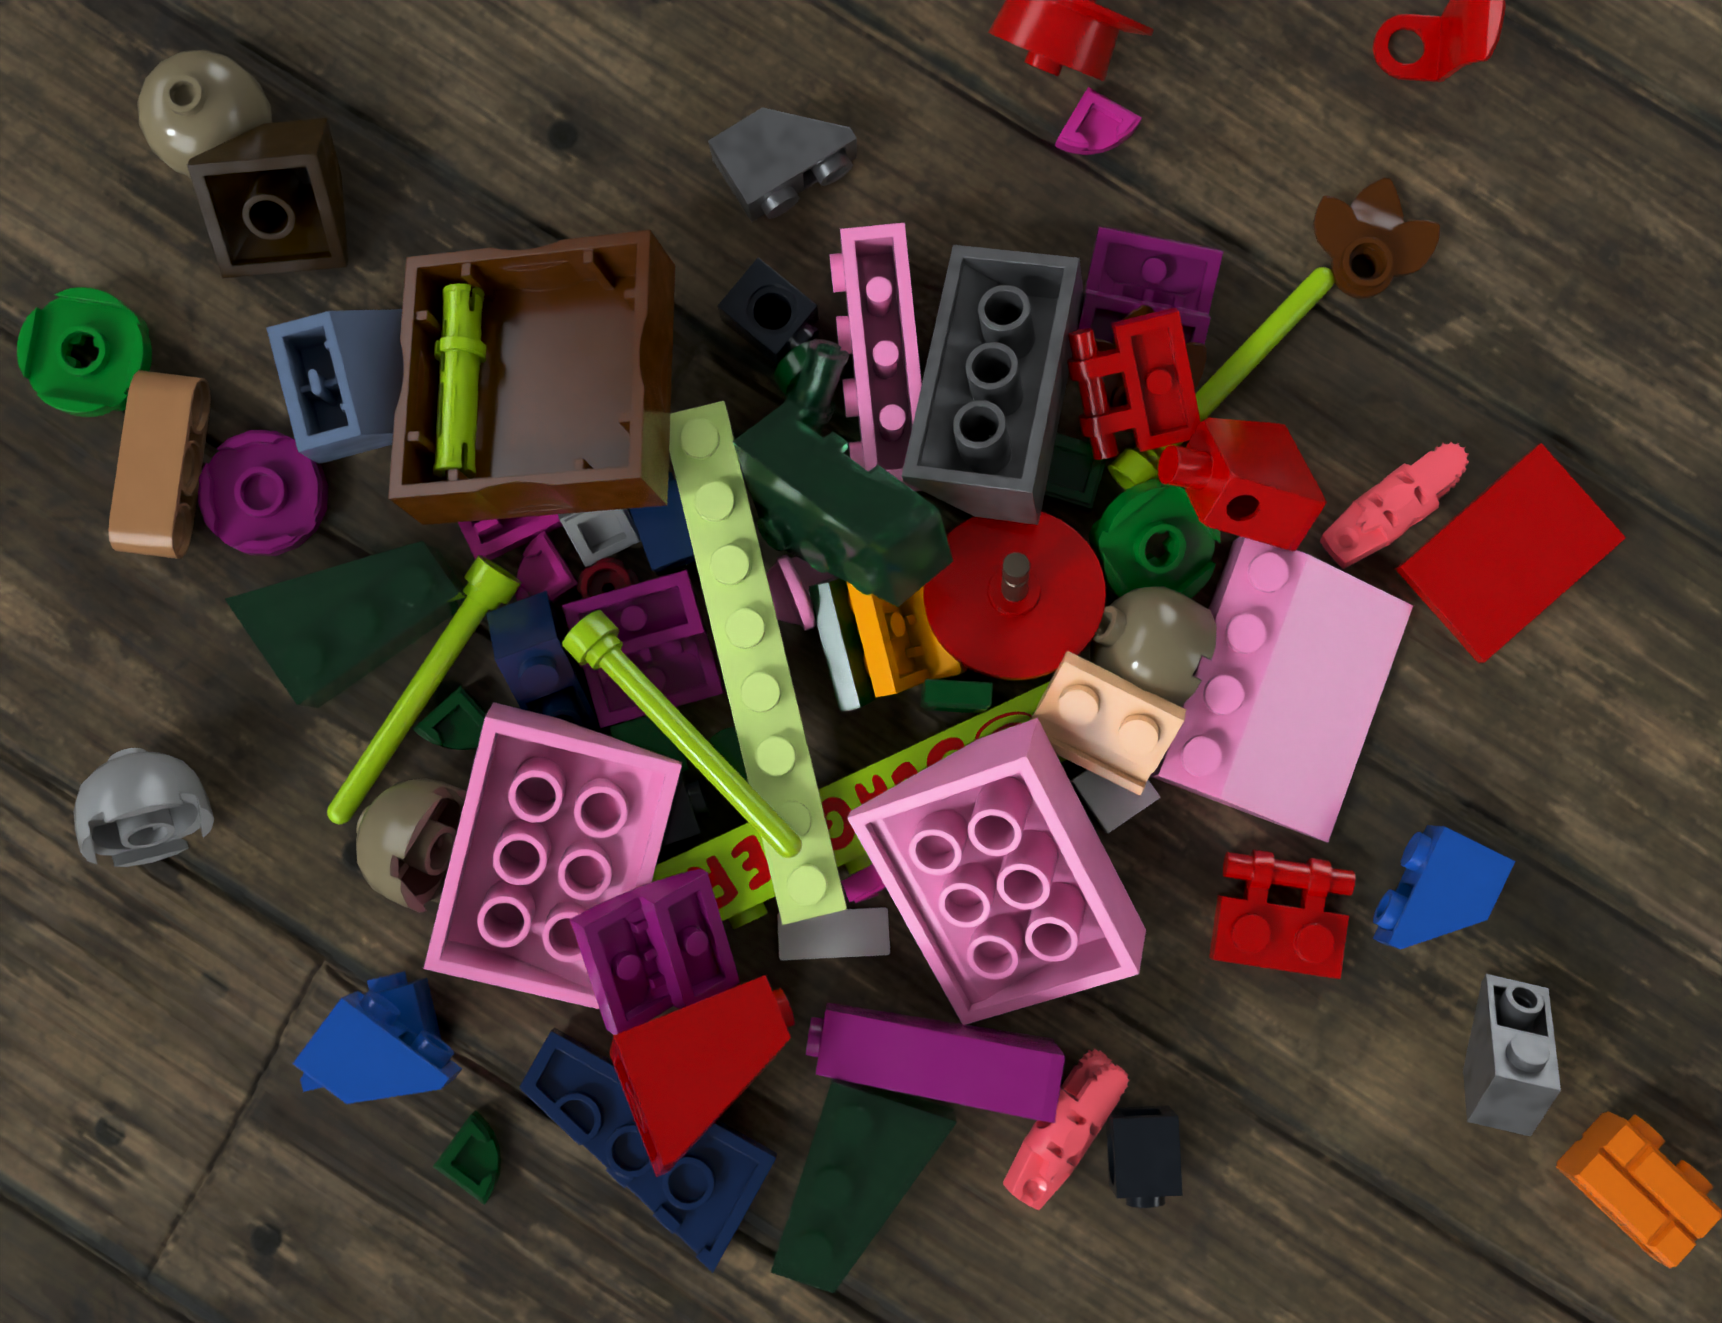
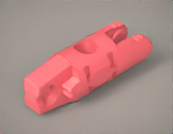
M1442 443L1440 447H1435V451H1429L1412 465L1402 464L1379 484L1373 486L1354 500L1322 534L1320 543L1341 568L1345 569L1376 551L1389 546L1410 527L1439 508L1438 500L1446 495L1450 488H1455L1456 483L1460 482V477L1466 471L1465 466L1469 463L1467 460L1468 453L1464 451L1465 447H1460L1459 443Z
M1088 1050L1079 1059L1078 1065L1074 1066L1062 1086H1060L1055 1123L1038 1120L1035 1122L1025 1137L1003 1181V1185L1013 1196L1034 1209L1040 1210L1073 1173L1120 1101L1121 1095L1125 1093L1124 1091L1128 1087L1127 1084L1130 1081L1127 1078L1128 1074L1119 1065L1115 1066L1111 1062L1112 1060L1101 1050Z

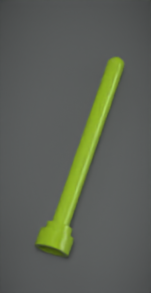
M1327 267L1316 268L1195 393L1201 421L1205 420L1333 287L1335 278L1332 270ZM1183 442L1176 443V444H1172V445L1180 446ZM1137 446L1134 449L1125 448L1108 466V470L1124 490L1137 484L1145 483L1151 478H1159L1158 464L1161 454L1167 446L1140 452Z
M481 555L477 556L464 576L468 581L463 589L467 597L329 804L327 815L333 823L345 824L352 818L488 610L493 611L497 609L501 603L508 605L522 582L506 569Z
M601 610L593 611L580 620L566 635L562 646L580 665L589 664L594 670L602 668L780 856L793 858L798 855L802 848L800 837L620 650L623 642L617 637L619 629Z

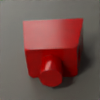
M1207 418L1199 423L1186 448L1175 445L1167 446L1162 452L1158 464L1160 481L1163 484L1183 487L1199 521L1204 525L1286 550H1297L1327 503L1285 424Z

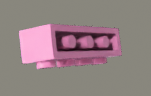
M905 223L840 229L841 253L829 254L833 293L846 292L848 315L836 317L839 354H852L854 378L842 379L846 418L858 416L861 441L849 442L852 480L865 479L867 496L921 491L902 479V471L922 386Z

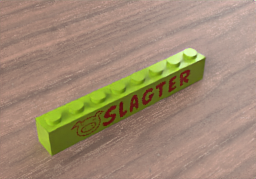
M1050 682L819 789L837 867L845 864L850 875L873 864L848 820L850 811L973 741L1029 721ZM1057 755V757L1059 758L1060 762H1063V761L1067 760V759H1065V758H1063V757ZM749 822L655 867L652 882L696 869L708 872L721 920L728 919L733 929L767 914L768 912L763 902L775 897L762 837Z

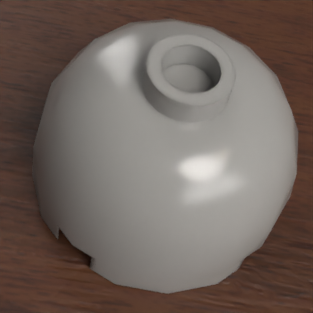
M141 748L124 749L110 756L108 762L100 765L81 784L74 807V825L80 853L88 862L97 864L95 853L111 855L114 867H129L153 863L177 855L189 848L187 841L181 838L194 833L199 828L204 838L211 831L215 820L209 798L200 779L184 761L160 752H147Z

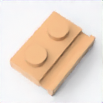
M1067 651L1029 721L1036 718L1039 719L1057 755L1140 796L1145 789V784L1152 772H1155L1184 723L1186 709L1156 694L1145 691L1124 678Z

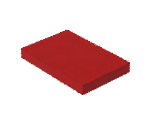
M1540 443L1527 452L1399 564L1395 570L1478 663H1483L1617 547L1626 537L1547 448Z

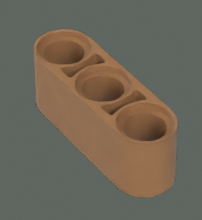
M141 370L134 374L128 391L109 518V541L115 551L181 559L187 553L194 524L199 476L202 469L210 414V388L205 378Z

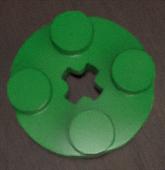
M69 288L54 294L59 298L50 301L43 309L36 307L25 319L17 342L19 368L23 377L29 379L32 388L38 393L36 395L46 404L62 412L80 417H96L111 411L126 410L128 391L134 374L138 370L150 371L152 346L146 322L121 300L107 292L94 288ZM87 337H94V346L99 349L98 357L95 361H91L88 367L81 368V362L71 357L73 346L82 347Z
M1151 478L1145 483L1137 484L1125 490L1111 502L1103 513L1102 518L1097 520L1092 526L1089 533V543L1100 562L1105 586L1118 597H1122L1135 588L1166 587L1180 592L1191 599L1205 586L1213 573L1216 563L1212 562L1211 558L1215 549V541L1220 543L1221 531L1209 528L1199 521L1183 487L1163 484L1159 478ZM1167 531L1169 536L1162 543L1166 552L1160 558L1150 553L1145 555L1148 539L1154 533L1160 535Z

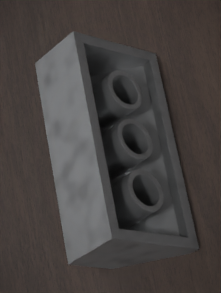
M953 245L902 471L904 482L975 517L1039 524L1069 374L1067 360L1072 358L1068 334L1078 329L1084 298L1080 258Z

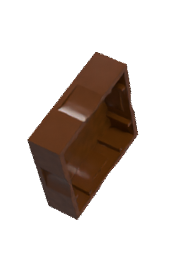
M651 230L563 239L549 245L525 250L482 248L406 257L400 333L403 353V382L394 414L388 499L422 525L667 506L675 264ZM457 283L471 285L470 297H472V289L475 287H479L484 291L481 341L486 344L487 350L486 361L484 363L481 362L479 371L475 445L476 476L472 479L466 477L458 469L445 470V476L442 478L433 474L440 362L434 357L435 342L437 340L440 341L442 332V289L447 285Z

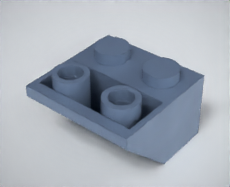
M402 309L327 311L267 327L299 453L318 464L392 445L394 414L403 382V353L400 343Z

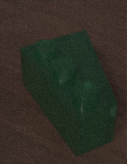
M790 399L733 441L759 516L757 522L759 533L774 550H784L808 562L818 572H828L852 584L859 592L865 595L873 594L899 607L953 562L940 510L881 466L876 465L869 472L844 454L848 449L847 441L835 432H831L828 436L822 438L802 423L801 419L804 417V410Z
M419 541L229 597L225 601L298 706L319 708L454 615L467 595L463 592L465 587L439 549L424 541Z
M830 1078L774 1252L770 1273L834 1293L956 1125L957 1119L954 1109L902 1092Z

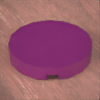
M250 430L230 437L216 449L218 452L212 457L210 463L205 464L199 476L198 504L205 524L225 544L241 552L257 556H277L299 548L317 531L326 513L328 483L321 464L299 453L296 441L280 432Z

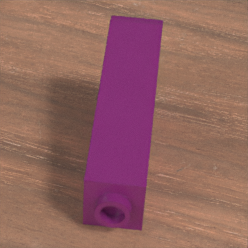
M828 1002L824 1018L811 1017L805 1054L806 1056L818 1057L815 1075L1055 1123L1065 1059V1055L1053 1038L962 1025Z

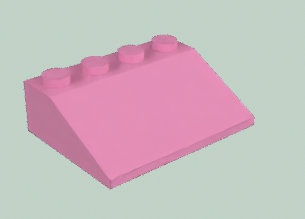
M1240 536L1231 545L1208 608L1217 626L1216 648L1212 660L1201 655L1199 664L1192 675L1202 681L1195 693L1181 706L1186 709L1185 721L1155 772H1152L1150 777L1328 843L1413 605L1298 550H1286Z
M493 702L485 716L424 969L599 1009L570 919L613 897L652 882L682 762L556 717Z
M1038 718L979 738L850 811L848 820L962 1025L1139 974L1146 928Z

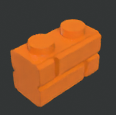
M1609 1111L1602 1113L1583 1133V1138L1576 1141L1557 1161L1556 1168L1648 1256L1669 1269L1676 1267L1696 1246L1695 1241L1703 1238L1722 1218V1210L1707 1196L1714 1187L1699 1171L1686 1161L1680 1160L1675 1166L1661 1153L1659 1149L1666 1141L1653 1127L1637 1115L1633 1114L1627 1120Z

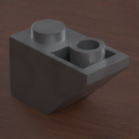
M763 107L708 140L715 165L751 222L764 214L768 219L785 213L798 202V193L818 181L821 186L837 181L852 168L853 164L851 161L857 158V138L850 127Z
M1486 974L1483 978L1463 1068L1467 1122L1531 1137L1560 1093L1561 1087L1549 988Z

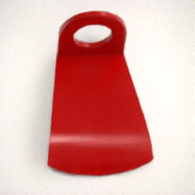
M1450 0L1441 16L1416 14L1393 16L1381 25L1374 37V58L1379 67L1386 74L1394 78L1443 82L1464 66L1487 61L1491 58L1500 39L1506 2L1505 0ZM1400 30L1415 32L1423 42L1424 50L1422 57L1411 64L1396 61L1391 56L1388 48L1391 35Z

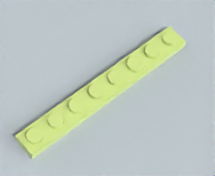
M725 401L671 413L669 452L748 782L791 827L802 842V848L798 855L793 858H784L762 837L782 925L847 910Z

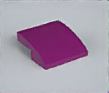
M1098 225L1077 330L1093 328L1095 338L1112 343L1114 337L1112 323L1121 321L1131 311L1141 305H1149L1155 312L1175 307L1180 311L1185 342H1198L1205 345L1211 319L1209 311L1223 251L1217 248Z
M687 570L562 605L569 631L588 614L601 610L619 629L617 637L623 642L620 650L675 707L724 693L704 621ZM579 664L585 672L600 728L646 715L602 668L594 670L589 664Z
M702 869L680 873L635 888L570 919L606 1030L614 1035L646 1023L673 1006L678 1009L684 1008L729 990L740 983L708 872Z

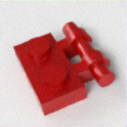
M1174 307L1113 322L1112 328L1116 348L1107 351H1098L1093 328L1080 329L1068 334L1072 358L1067 360L1071 381H1078L1084 413L1079 415L1081 431L1084 437H1090L1094 459L1101 460L1118 455L1119 451L1115 432L1133 428L1136 446L1140 452L1191 439L1201 420L1180 311ZM1122 372L1128 404L1109 407L1103 376Z
M1253 849L1250 855L1226 852L1223 863V876L1245 880L1243 899L1218 895L1209 958L1223 962L1341 979L1349 915L1324 911L1325 899L1328 893L1351 896L1355 887V872L1332 868L1330 861L1309 858L1307 863L1274 859L1273 852ZM1271 884L1302 889L1300 906L1294 907L1268 903V890Z

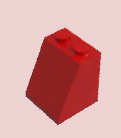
M766 975L613 1035L609 1055L656 1177L668 1173L777 1057L791 1039L787 1028L794 1026L795 1020L790 1004L781 988L772 991Z

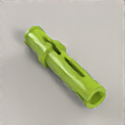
M450 284L442 289V332L440 341L437 340L434 347V357L440 362L433 474L439 478L445 476V470L458 469L469 479L476 476L475 445L480 364L486 361L487 348L486 344L481 341L484 291L479 287H475L472 289V297H470V284Z

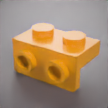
M934 548L885 559L844 572L848 586V602L856 618L864 650V666L871 678L875 697L897 694L922 684L925 679L933 680L955 676L967 670V667L955 660L941 646L933 634L925 614L923 601L924 577L929 561L936 550Z

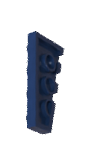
M556 1028L552 1029L519 1088L578 1145L586 1147L607 1168L605 1171L623 1188L627 1187L654 1213L653 1217L672 1235L675 1233L697 1254L696 1258L713 1273L775 1162L777 1153L717 1120L668 1173L656 1177L612 1060Z

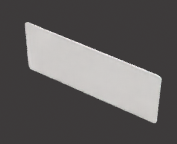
M886 907L847 909L782 925L780 913L777 915L780 960L890 954L889 919Z

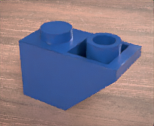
M1427 825L1423 833L1418 831L1412 836L1403 852L1401 866L1405 867L1406 870L1396 891L1389 889L1376 908L1373 923L1378 925V928L1372 939L1401 950L1488 920L1516 861L1445 826Z
M356 991L342 997L293 1062V1065L346 1104L440 1090L455 1080L463 1069L451 1060L454 1052L444 1041L427 1031L422 1030L419 1035L414 1033L397 1020L401 1015L399 1009L389 1000L372 991H368L366 995Z

